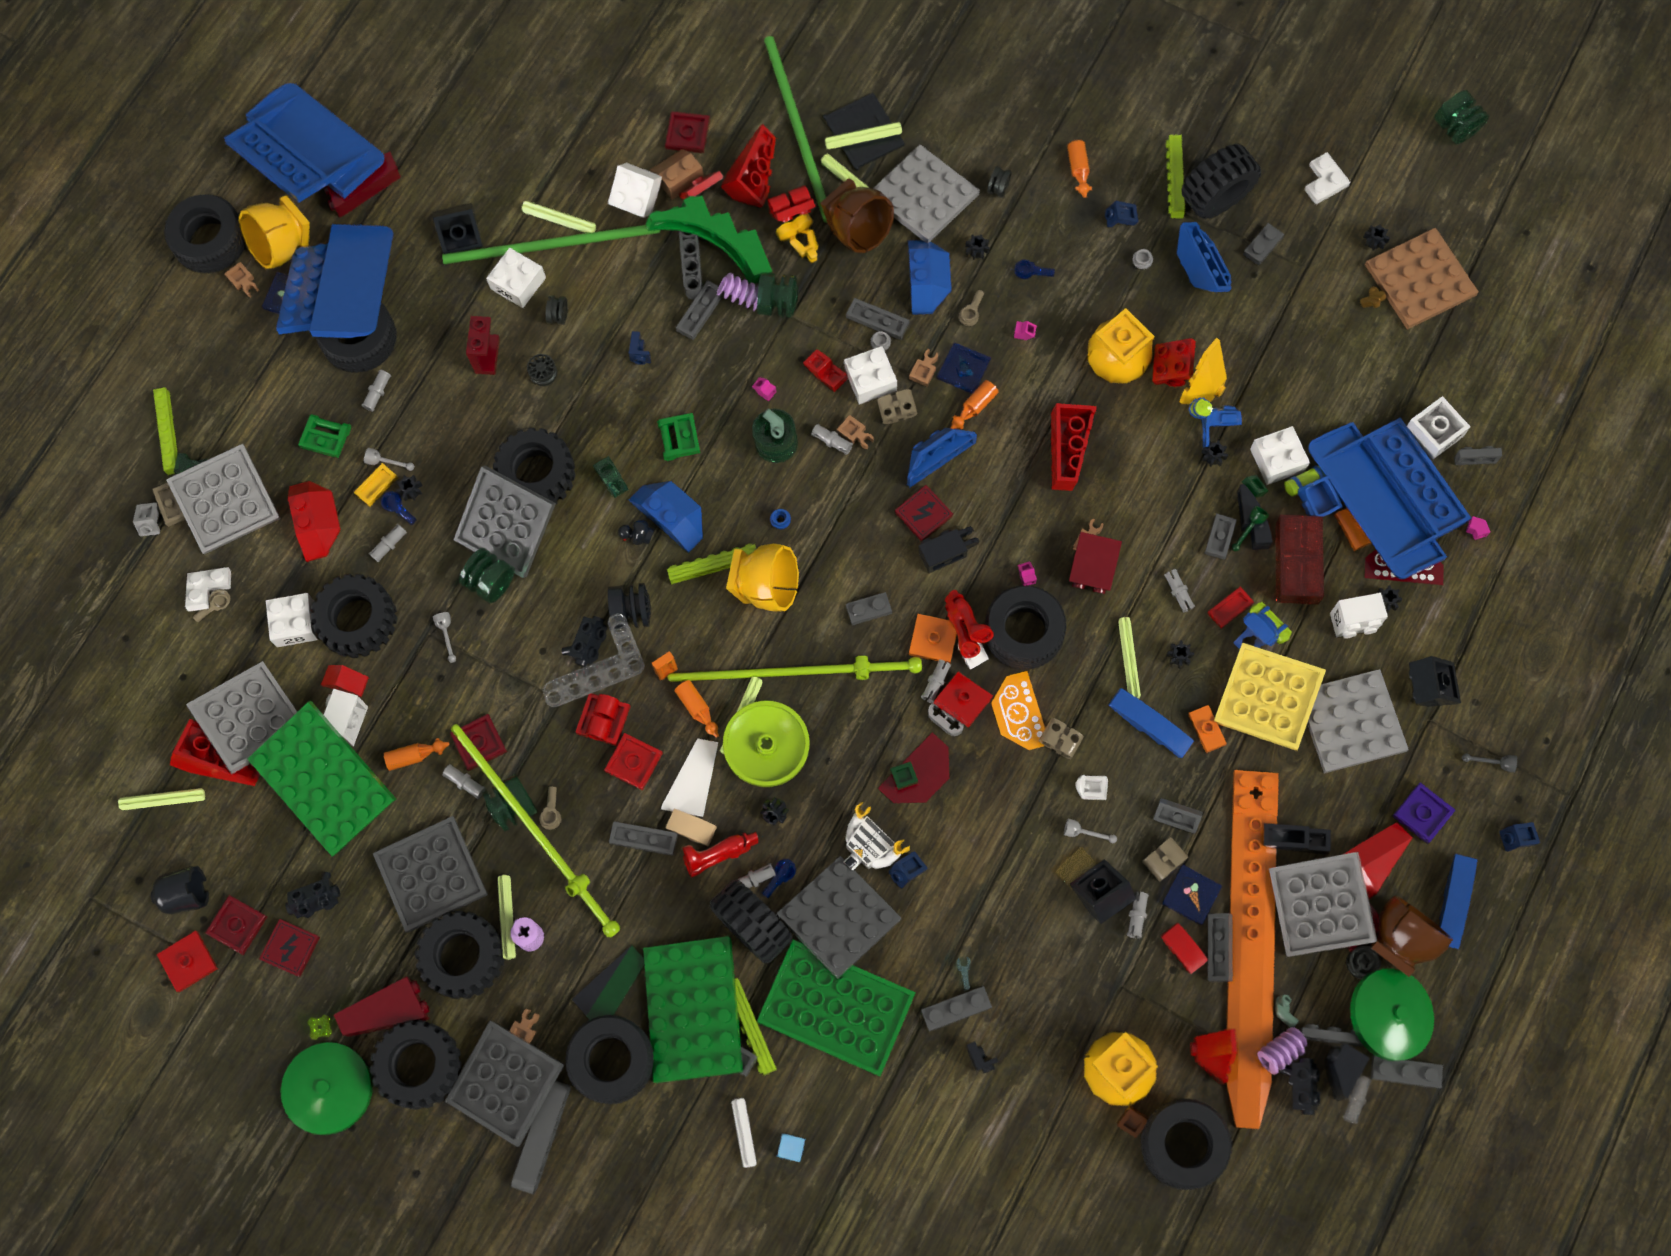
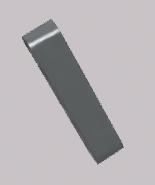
M679 231L685 294L689 299L695 300L703 288L699 238L695 234L685 235L687 232ZM688 250H694L692 253H687ZM690 268H696L693 271H688ZM691 286H697L695 289H690Z
M557 1080L554 1082L531 1124L512 1180V1188L530 1194L536 1192L570 1093L571 1085Z

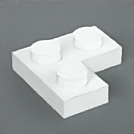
M1325 153L1311 161L1309 166L1319 179L1308 184L1305 187V191L1313 202L1318 204L1348 187L1350 181L1330 155Z
M229 567L187 573L185 607L188 612L209 609V595L211 591L231 588V571Z

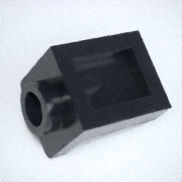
M976 1042L966 1045V1050L976 1072L982 1070V1073L985 1074L996 1069L994 1065L998 1063L997 1057L984 1062L983 1059L986 1056L981 1045L977 1046Z

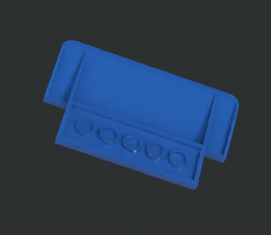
M293 83L284 84L267 95L246 114L249 123L224 137L229 147L298 203L326 185L345 199L376 171L385 160L384 154Z
M332 224L328 244L296 248L292 257L276 329L278 333L286 334L310 330L312 337L353 338L373 333L377 327L393 239L392 229L386 226Z
M1401 418L1364 437L1355 424L1351 422L1312 440L1308 446L1311 456L1325 476L1331 474L1332 477L1328 480L1393 575L1399 579H1406L1445 560L1447 556L1436 539L1472 519Z

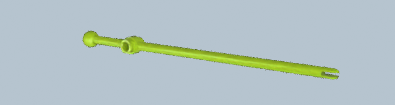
M857 656L854 664L671 673L667 678L670 682L855 673L856 679L866 680L869 678V673L874 671L909 670L911 673H919L922 671V660L919 657H912L909 661L870 663L867 656Z
M454 724L451 727L452 732L569 881L565 887L567 894L571 897L575 895L581 896L602 923L603 933L607 937H613L620 931L619 924L614 920L610 921L586 890L590 884L589 878L585 874L575 876L460 726Z

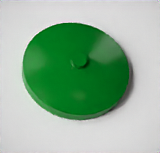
M1394 968L1373 971L1357 984L1351 999L1350 1014L1354 1031L1363 1046L1375 1056L1389 1061L1407 1060L1421 1053L1429 1043L1434 1029L1433 1006L1422 984L1412 975L1408 977L1401 970Z
M328 1042L310 1046L299 1053L285 1071L281 1084V1099L284 1110L296 1126L307 1132L319 1135L342 1132L354 1125L365 1113L372 1096V1075L366 1061L350 1047Z

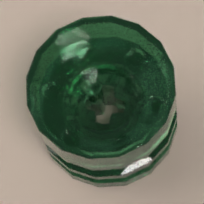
M1463 90L1451 97L1439 108L1434 116V120L1442 129L1449 128L1447 135L1452 137V141L1455 144H1461L1471 138L1489 119L1488 113L1483 111L1481 105L1475 106L1476 100L1468 90Z
M762 272L758 286L757 314L772 316L774 307H777L779 317H783L784 309L786 308L787 318H793L798 302L797 276L791 275L789 284H787V275L783 274L780 283H777L776 274Z
M770 409L783 420L784 434L781 438H774L771 435L770 422L762 416L764 412L760 413L752 426L756 450L760 457L767 462H785L797 451L798 439L795 422L791 415L784 410Z
M480 548L465 563L459 576V583L471 592L477 591L478 597L491 604L496 602L508 589L513 580L515 568L503 559L497 560V556L490 553L486 548Z
M516 774L502 781L530 817L538 813ZM493 786L492 790L495 797H492L488 790L482 794L490 815L506 832L510 830L507 819H510L514 826L518 825L516 813L497 788Z

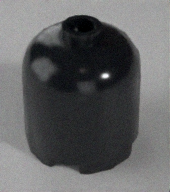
M189 866L165 873L155 880L151 892V900L165 914H177L206 907L209 901V891H205L203 885L206 877L199 866Z

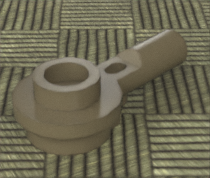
M977 290L971 304L960 311L959 321L963 325L973 326L978 322L979 314L977 308L983 298V291Z
M224 589L212 591L209 595V609L199 610L193 615L194 620L200 622L213 610L219 611L226 608L231 600L229 593Z
M552 786L548 787L547 807L544 808L539 818L542 827L548 830L557 828L561 823V815L555 808L557 788Z

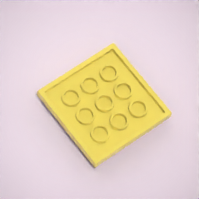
M1242 643L1214 722L1298 751L1326 670Z

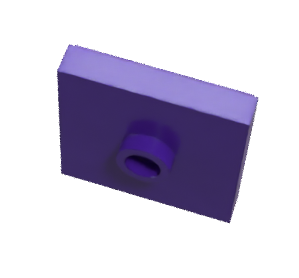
M1420 782L1392 817L1426 844H1429L1456 810Z

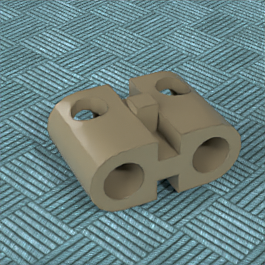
M909 389L896 392V395L882 396L877 400L884 424H892L898 422V419L903 418L905 420L917 415L912 391Z
M1051 718L1039 742L1050 749L1056 750V753L1072 759L1084 736L1075 729L1067 727L1065 723Z
M1170 837L1142 862L1157 880L1161 882L1187 860L1189 856Z

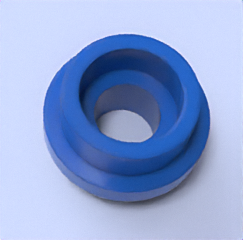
M777 509L772 512L770 522L776 529H785L791 522V516L788 511ZM779 517L784 518V521L778 522L777 519Z

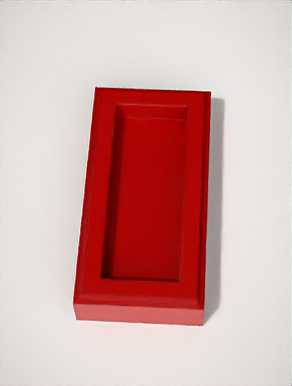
M1240 586L1210 609L1207 614L1222 629L1252 606L1254 601Z

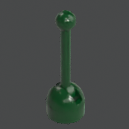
M1259 506L1253 508L1250 513L1252 522L1237 543L1232 545L1233 551H1239L1240 544L1255 524H1262L1266 521L1269 514Z

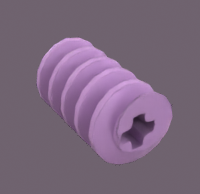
M729 273L722 279L717 295L719 296L724 291L725 299L732 295V302L739 298V305L746 301V308L753 304V311H755L760 304L763 289L761 286L755 288V284L752 282L748 285L747 280L741 281L740 277L736 276L734 278L733 274Z
M524 917L515 920L511 929V938L523 950L535 951L542 945L544 933L543 929L532 919Z
M1290 1027L1286 1032L1280 1034V1037H1276L1267 1046L1262 1047L1257 1052V1056L1261 1064L1271 1074L1276 1075L1279 1071L1278 1069L1283 1070L1285 1065H1290L1292 1060H1297L1298 1055L1302 1056L1305 1054L1304 1047L1307 1046V1041L1298 1029Z

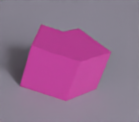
M1017 321L1014 338L1022 340L1034 338L1037 326L1029 321Z
M759 377L752 386L758 395L767 401H770L776 393V387L765 378Z
M1472 516L1466 532L1472 534L1474 540L1487 537L1490 529L1486 520Z
M1031 562L1019 564L1018 571L1022 584L1024 586L1036 584L1037 578Z

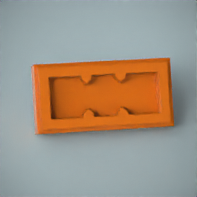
M670 651L652 662L655 673L660 680L665 679L669 674L674 673L678 669Z
M1209 705L1188 713L1206 753L1227 744L1217 722H1214L1215 717Z

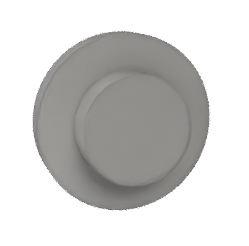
M1141 249L1133 255V264L1137 268L1147 269L1152 265L1153 256L1148 250Z
M876 332L871 337L873 349L883 346L885 351L891 345V338L885 332Z

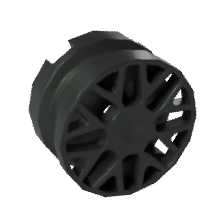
M996 166L990 178L987 193H996L998 197L1003 198L1005 190L1008 188L1012 171H1004L1001 167Z
M549 295L548 299L550 301H547L546 321L551 324L557 322L564 325L568 311L567 297L560 296V298H556V296Z
M546 354L534 355L527 363V371L534 384L547 386L552 384L557 378V369L554 360Z
M1363 945L1348 954L1346 966L1351 975L1363 979L1369 973L1380 969L1381 960L1379 954L1371 946Z

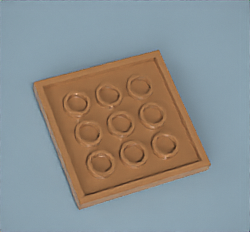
M1436 228L1365 263L1380 289L1385 292L1387 300L1406 329L1414 327L1478 294V290Z

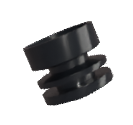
M639 583V593H636L634 584L630 585L629 594L625 593L623 585L608 587V606L613 631L628 629L629 619L633 620L635 628H639V618H642L644 627L650 626L651 602L645 583Z

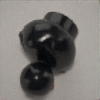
M644 520L635 521L633 523V531L628 525L619 527V537L624 539V541L631 538L634 545H641L642 543L649 545L654 531Z

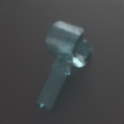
M967 957V965L961 966L958 958L957 968L963 976L964 990L970 989L968 979L970 959Z

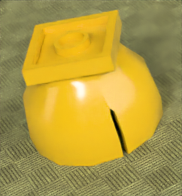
M287 195L280 198L279 206L260 203L248 206L240 212L238 220L246 246L255 260L263 267L275 268L281 266L292 258L297 247H308L310 222Z
M1125 308L1116 317L1100 324L1088 341V362L1095 374L1110 383H1129L1140 378L1152 361V340L1155 336Z
M779 544L761 545L749 555L742 549H734L726 589L744 604L752 603L756 608L774 612L786 611L793 604L797 591L774 588L798 589L799 571L796 556L791 547Z
M1110 1032L1095 1040L1085 1055L1084 1077L1093 1094L1110 1105H1133L1148 1095L1156 1081V1068L1158 1066L1149 1046L1131 1033Z

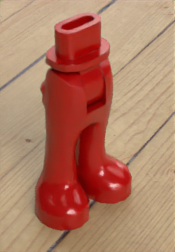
M952 590L945 598L947 617L956 630L959 639L958 647L962 656L973 658L981 651L978 643L989 642L993 638L994 633L988 625L976 622L972 608L964 599V596L959 594L957 590Z
M744 832L742 836L733 835L715 846L700 852L696 851L691 845L684 846L683 859L689 875L695 877L705 869L726 859L738 858L739 855L748 852L751 846L758 844V836L756 832L748 835Z

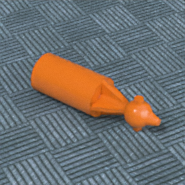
M1076 140L1067 145L1072 175L1079 182L1075 189L1086 198L1087 193L1092 190V187L1086 183L1090 172L1085 142Z
M985 380L963 403L964 408L961 415L953 416L951 429H963L964 420L977 416L998 394V389L994 384Z
M690 680L681 683L674 691L693 719L706 725L705 730L708 734L716 738L719 737L718 725L715 722H711L709 707Z
M439 738L435 739L433 745L415 743L385 752L384 760L387 769L392 771L422 762L423 759L434 751L438 755H442V752L450 744L449 742L441 741Z

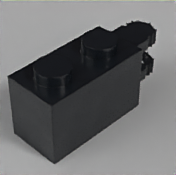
M971 526L959 531L957 529L952 531L946 530L937 538H928L921 542L918 553L929 574L967 557V549L976 546L980 542L978 538H972L963 542L962 538L973 533L974 530Z

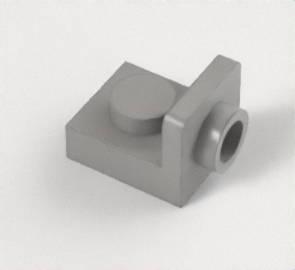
M157 502L136 506L133 523L139 536L160 534V528L157 524L160 508Z

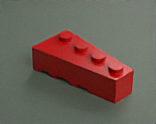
M1056 403L1051 413L1052 490L1072 491L1077 484L1097 406Z

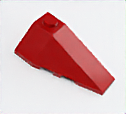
M189 719L172 752L170 761L171 766L189 773L251 786L256 785L261 775L251 763L231 774L197 721Z
M1397 822L1345 853H1359L1368 900L1379 892L1383 882L1390 875L1392 868L1412 840V837Z
M1235 1029L1195 1037L1193 1039L1194 1042L1190 1043L1191 1056H1195V1062L1217 1083H1227L1228 1075L1225 1074L1231 1073V1064H1234L1237 1054Z

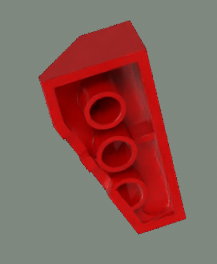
M763 124L759 126L727 172L721 188L733 200L757 207L764 205L769 194L768 177L772 173L770 160L774 156L776 139Z

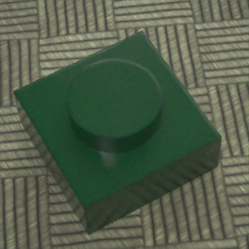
M1257 475L1248 476L1242 481L1255 498L1262 497L1268 492V489Z
M911 761L890 768L898 790L918 783Z

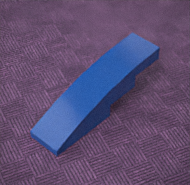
M1122 688L1118 690L1108 704L1139 732L1146 733L1156 743L1164 745L1178 758H1183L1194 742L1192 738Z
M1456 853L1453 857L1443 894L1445 898L1439 917L1441 920L1439 926L1453 939L1449 947L1459 949L1470 905L1477 859Z

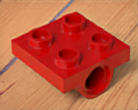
M805 185L788 191L789 200L785 193L768 199L770 215L781 222L790 221L793 219L792 216L797 214H808L812 208L816 207Z
M1193 338L1156 344L1152 382L1156 385L1165 383L1172 387L1184 386L1186 380L1193 376L1196 341Z
M589 693L575 733L617 746L631 707L630 704L620 702L609 695Z

